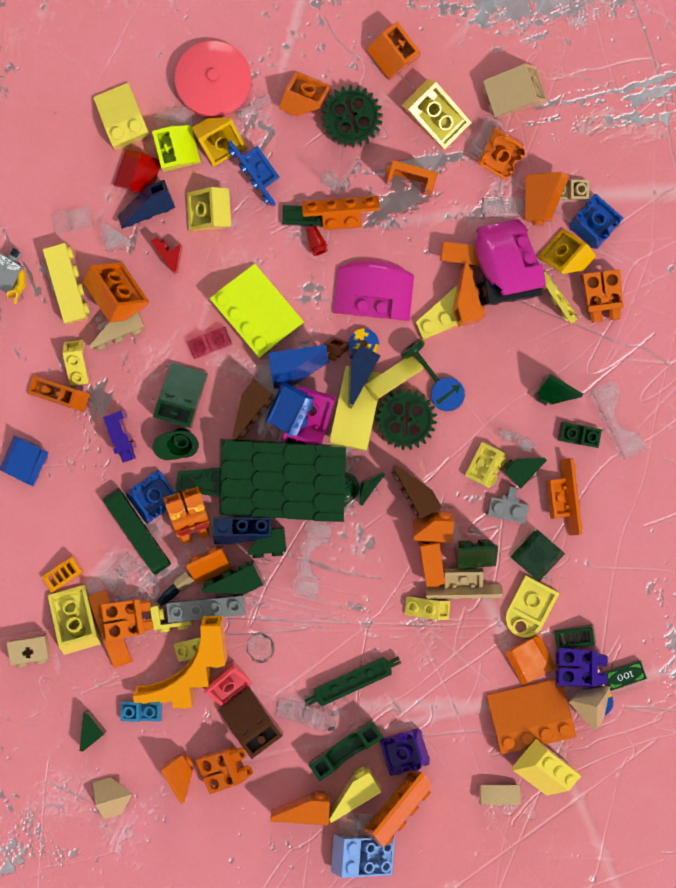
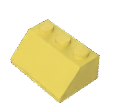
M537 739L511 768L546 796L569 791L581 777L567 762Z

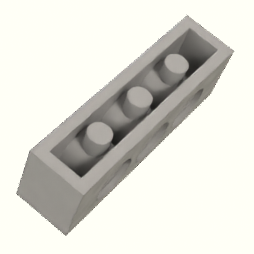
M245 594L170 601L166 604L168 623L202 620L203 616L230 617L246 615L247 613Z

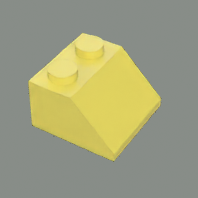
M209 187L186 193L189 231L216 230L231 227L229 188Z

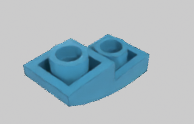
M122 701L121 721L160 722L162 721V703L149 702L142 704L134 703V701Z

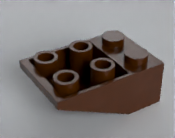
M255 379L241 395L233 432V438L239 439V437L243 439L249 432L247 427L251 422L255 424L262 416L259 412L263 407L267 409L274 401L272 399L273 394Z
M397 465L393 466L394 471L391 473L396 482H401L403 488L400 490L405 499L410 498L412 502L410 508L415 516L419 515L422 519L442 508L432 489Z
M247 687L218 709L251 759L283 736L281 728L250 687Z

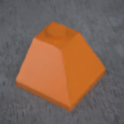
M296 71L285 89L279 109L295 116L320 109L331 86Z
M447 511L434 512L422 519L413 520L414 540L453 542L454 513Z
M184 752L166 762L161 769L163 776L180 804L186 799L194 770L192 758L190 755L186 756Z

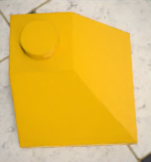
M207 118L191 127L213 167L232 157L227 150L229 147L228 142L232 141L239 152L247 148L231 118Z
M563 228L538 255V259L561 274L582 271L596 257L586 242Z

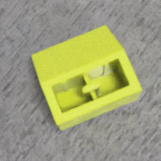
M191 125L170 126L152 131L163 172L201 163Z

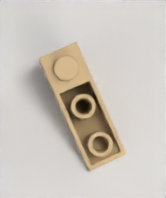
M139 311L126 321L108 323L91 343L90 349L100 351L107 348L106 344L114 342V344L124 341V337L131 334L133 337L143 332L142 329L146 327Z

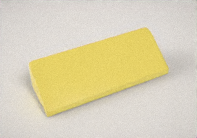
M412 356L408 359H403L365 384V386L376 401L422 371L424 367Z

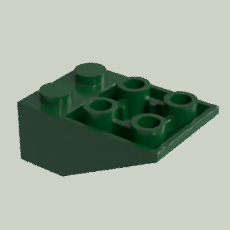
M171 363L153 417L192 428L208 373Z
M480 539L478 543H473L470 540L459 541V545H455L456 568L496 566L498 545L489 539Z
M247 561L239 565V570L235 572L231 569L221 575L222 578L218 580L214 577L206 581L201 592L247 594L263 586L265 581L256 563Z

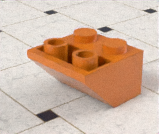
M398 21L382 32L366 49L389 80L417 60L421 53Z
M217 545L207 550V555L201 556L200 553L188 559L190 563L186 567L197 585L233 568L224 547L219 548Z

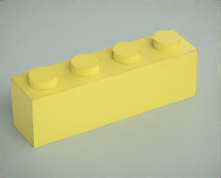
M66 243L43 249L64 324L68 325L89 319L90 308L88 302L84 303L82 295H85L83 285L79 284L77 279L80 274L77 265H73L72 258L75 257L72 247H68Z

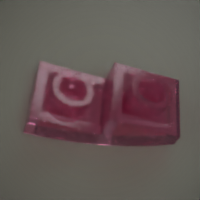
M226 327L187 341L194 359L232 345Z

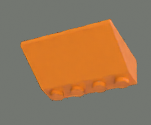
M556 679L486 695L501 755L528 749L535 739L545 745L577 737L564 687H555Z
M411 771L363 830L379 846H388L394 839V833L397 830L400 831L406 825V818L409 815L412 816L418 810V803L421 800L424 801L431 792L429 790L432 785L423 772Z

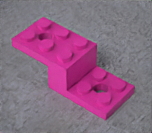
M298 386V390L314 398L312 403L317 412L307 413V426L300 429L297 436H290L284 432L282 442L322 444L336 397Z

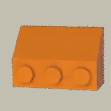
M123 262L90 265L83 283L109 323L126 321L149 304L148 299Z

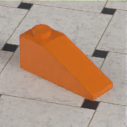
M34 375L27 392L33 396L82 412L85 411L90 396L89 393Z

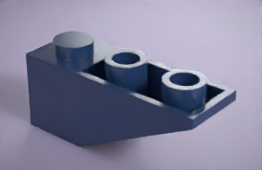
M165 180L147 186L118 215L122 229L175 208Z
M213 518L214 544H237L271 537V518Z

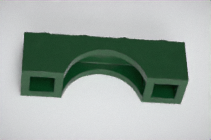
M370 719L309 761V767L320 782L335 772L349 758L362 750L370 748L383 739V733L374 720Z

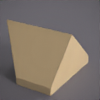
M611 686L578 690L569 701L572 707L594 731L598 729L604 720Z
M112 777L93 782L95 804L103 819L122 814L132 793Z

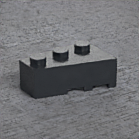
M487 277L484 278L485 281L475 285L479 289V300L483 306L531 299L542 295L541 288L503 296L500 293L502 289L495 283L492 285Z

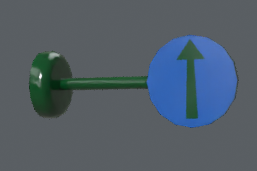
M419 338L407 346L400 355L404 359L415 355L436 382L431 390V399L438 409L453 411L459 408L465 398V390L462 384L457 379L451 377L439 380L419 353L425 345L424 340Z

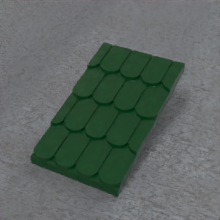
M220 439L219 513L227 516L344 522L346 447L344 445Z

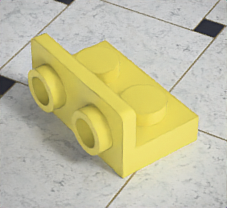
M481 442L465 476L490 489L497 481V474L500 468L506 463L507 454Z

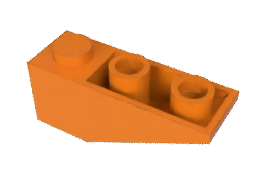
M465 263L460 269L453 305V312L458 327L479 323L485 318V308L479 300L480 292L473 280L474 272L468 263Z

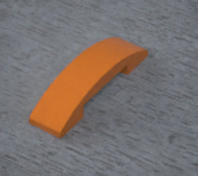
M106 590L88 596L102 639L101 624L117 622V620L100 622L98 604L111 603ZM124 638L108 642L103 641L114 668L132 662Z

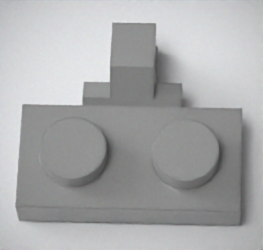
M509 486L507 495H503L502 499L491 497L487 516L525 524L529 505L519 503L520 498H516L518 488Z

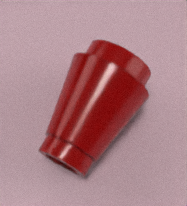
M317 226L307 228L309 250L313 253V256L327 252L328 244L317 229Z

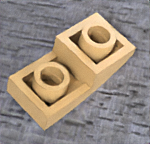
M568 180L560 200H589V180Z
M479 785V804L521 805L520 785Z

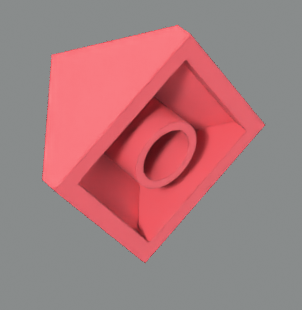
M233 660L210 680L209 686L204 687V692L219 705L223 706L249 687L252 682Z

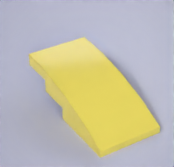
M346 366L329 443L367 451L378 400L375 401L364 385L352 409L348 407L349 366ZM372 371L365 384L382 373Z

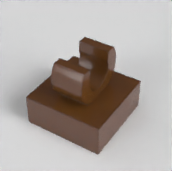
M335 337L330 338L324 343L327 347V352H329L328 359L336 361V358H340L342 354L349 350L350 343Z

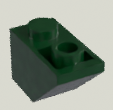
M285 528L271 529V537L257 539L248 550V555H252V558H262L267 553H271L272 556H283V552L287 551Z

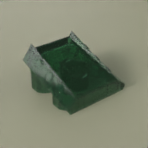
M535 529L533 533L527 536L523 544L514 551L510 558L540 582L565 553L540 531Z

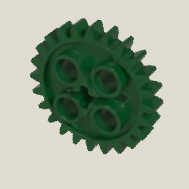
M349 85V90L347 91L342 86L341 93L335 89V97L329 94L330 102L324 101V105L327 108L321 109V112L326 114L321 116V120L326 121L322 124V128H328L325 134H332L331 141L337 138V145L344 142V148L348 146V143H351L352 149H354L355 143H358L360 147H362V141L369 144L368 137L375 139L373 132L380 131L376 125H382V121L378 120V118L383 117V113H378L382 106H376L378 98L372 100L373 93L367 95V88L362 92L359 91V85L355 90ZM346 101H349L351 112L355 116L358 133H355L352 120L348 118L349 111L345 103ZM361 101L363 107L356 109L353 107V103ZM336 107H343L345 112L342 115L336 114L334 111ZM361 119H367L369 125L361 127L358 122ZM349 125L351 127L350 132L343 133L340 130L341 126Z
M401 388L400 394H397L394 390V397H390L387 394L388 401L381 400V403L384 405L383 408L377 407L381 414L375 415V417L380 418V421L376 422L375 425H381L377 432H384L382 439L389 438L387 444L389 445L393 441L394 448L400 444L402 450H404L405 445H408L409 450H412V444L419 448L420 441L426 444L424 438H431L429 431H435L431 425L437 424L436 421L432 420V417L437 416V414L431 413L435 406H428L431 400L424 401L425 394L419 397L418 390L411 394L410 388L407 393H404V390ZM409 402L408 417L411 418V422L407 423L406 436H403L404 421H401V417L405 416L406 403ZM399 403L402 405L403 411L401 414H395L392 411L394 404ZM418 405L421 407L422 413L420 416L412 414L411 409L413 406ZM393 422H397L401 426V430L398 433H393L390 430V425ZM413 424L418 425L420 428L419 434L415 436L409 432V428Z

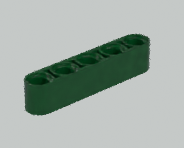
M118 487L102 498L151 572L156 576L169 567L171 562L121 489Z

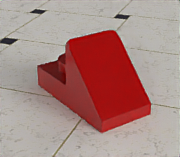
M157 237L154 238L151 243L174 274L178 273L182 245L179 244L168 252L169 246L164 239L160 241Z

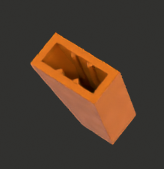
M552 172L525 175V221L531 222L532 226H543L544 222H551L568 181L569 174Z
M418 541L426 587H438L445 584L439 542Z

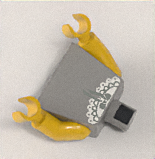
M12 247L7 257L0 253V289L7 293L6 301L9 298H14L13 304H17L18 297L26 287V273L24 267L17 264L22 253Z

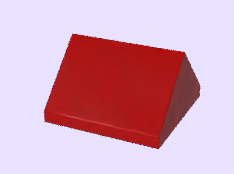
M125 149L114 186L140 194L147 186L155 183L161 167L160 161L143 152Z

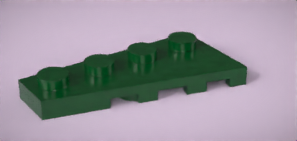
M220 467L178 471L175 490L185 491L198 486L201 494L219 497Z

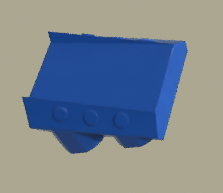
M594 194L571 220L569 228L570 231L575 232L590 248L598 249L620 224L623 217L597 194Z
M282 382L266 417V423L274 425L290 436H297L299 430L307 426L308 420L306 415L312 409L314 398L288 383Z
M14 435L0 470L26 484L34 486L43 464L48 459L49 452Z
M160 470L155 471L126 492L127 499L130 500L143 521L147 524L167 511L163 498L176 494Z

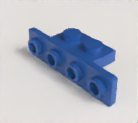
M232 141L228 142V152L233 158L237 157L241 162L238 165L243 173L246 174L248 172L252 179L249 181L256 190L259 188L263 193L261 198L267 206L269 204L272 207L275 206L276 203L266 190V187L280 177L260 148L256 146L242 156Z

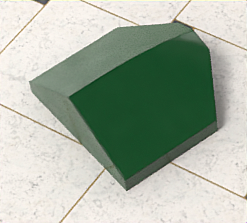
M381 472L361 480L359 504L363 506L385 474Z

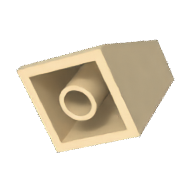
M522 64L483 81L485 85L483 86L484 94L490 101V112L496 118H503L548 103L536 66Z

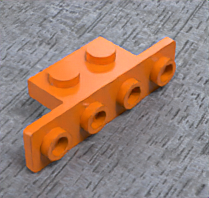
M379 196L302 202L303 217L322 215L324 230L362 227L361 212L380 210Z
M560 459L562 478L546 480L550 519L566 517L568 534L582 535L583 525L580 516L574 459Z

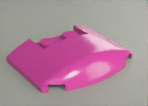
M519 219L477 228L476 232H478L475 241L478 261L489 282L492 285L495 283L501 288L502 291L500 293L503 296L546 286L543 265H540L527 235L528 229Z
M359 260L343 267L340 266L337 273L333 313L409 321L414 275L396 264L380 260Z

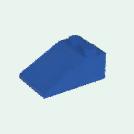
M326 345L268 353L274 388L278 389L282 382L294 386L329 363Z

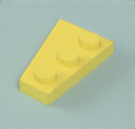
M545 271L546 286L543 289L549 290L551 293L550 299L555 306L559 305L564 319L571 324L579 319L578 315L550 275Z
M457 286L416 322L423 340L457 326L453 312Z

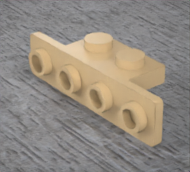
M483 568L444 569V585L438 587L425 586L426 598L432 600L444 598L454 600L459 598L495 599L503 597L501 584H483Z

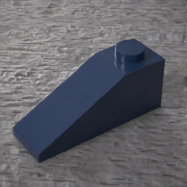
M361 344L358 349L354 348L349 356L352 360L349 365L348 407L351 409L380 358L379 354Z

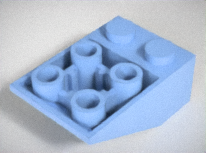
M334 834L331 872L341 878L392 875L395 837L388 846L381 847L367 834Z

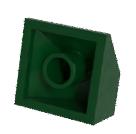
M548 374L542 380L534 396L538 397L536 401L546 406L547 404L552 405L581 398L583 393L553 375Z

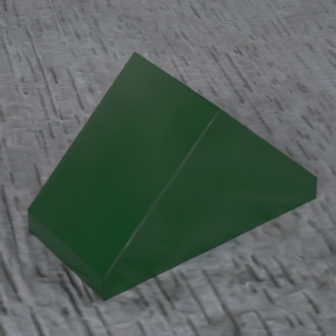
M86 710L83 713L79 749L82 752L107 732L90 710Z

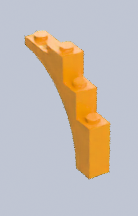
M203 616L200 626L201 641L193 658L178 673L163 681L136 686L133 695L134 703L172 702L173 708H191L194 701L193 688L201 689L208 687L211 678L210 667L219 668L226 664L227 649L223 616Z

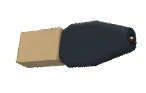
M187 572L180 574L173 581L174 585H171L164 591L156 602L163 606L172 600L180 591H183L194 581L193 577Z

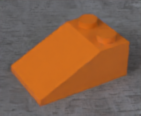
M317 790L315 793L307 794L274 808L271 812L270 822L329 825L330 794H326V791Z

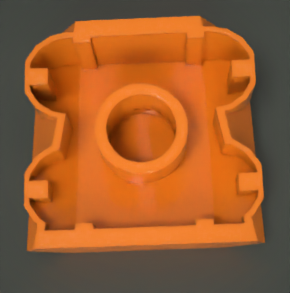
M495 127L477 164L507 181L508 177L515 171L514 165L516 161L522 160L525 156L524 143Z
M540 635L529 637L505 652L522 685L533 681L556 667Z

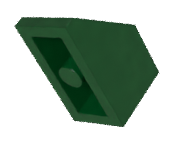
M545 458L510 459L503 466L505 470L502 473L518 488H522L547 460Z

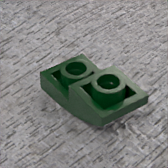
M561 422L558 441L599 448L602 429Z

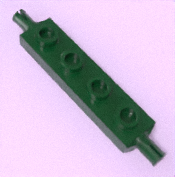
M383 656L315 687L314 695L304 699L307 707L316 702L324 706L392 675L391 668L402 663L398 656L389 661Z

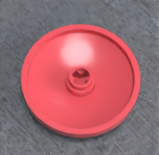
M205 41L189 48L179 59L175 69V87L182 103L192 112L208 118L224 117L238 110L246 101L251 89V71L247 60L235 47L220 41Z

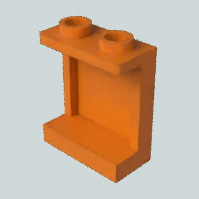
M393 160L392 165L388 164L384 179H388L387 185H391L394 175L425 183L424 195L431 197L438 172Z

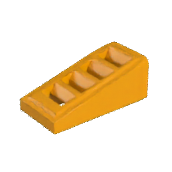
M72 556L41 578L51 593H53L84 571L75 557ZM67 564L71 565V567L75 571L74 574H72ZM61 568L65 569V571L69 575L68 578L65 577V575L61 571ZM55 572L59 573V575L63 579L62 582L59 581V579L55 575ZM49 576H52L57 584L56 586H53L48 578Z

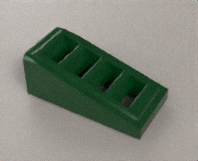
M594 624L554 630L557 649L593 646L596 644ZM585 631H588L589 640H586ZM577 632H580L582 641L578 642ZM569 633L573 634L574 642L570 643ZM561 634H565L566 644L562 643Z

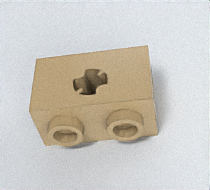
M48 634L7 642L10 665H16V668L28 666V662L34 661L36 665L47 663L46 659L52 657ZM29 647H30V650H31V649L33 650V653H32L30 656H29V653L26 654V650H27Z

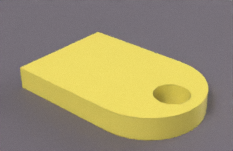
M525 575L506 611L505 621L509 630L523 638L536 635L543 627L560 593ZM519 621H523L526 625L525 630L522 632H518L515 629V625Z

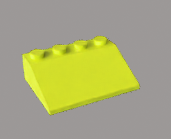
M256 264L252 265L210 298L260 359L304 323Z

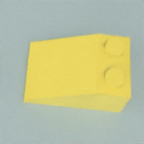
M429 78L401 105L444 150L472 123L438 83Z
M129 83L93 97L115 151L151 136Z
M85 585L48 595L58 645L64 655L101 644Z
M369 765L365 768L360 766L354 770L355 774L351 776L329 811L331 823L381 793L380 783Z

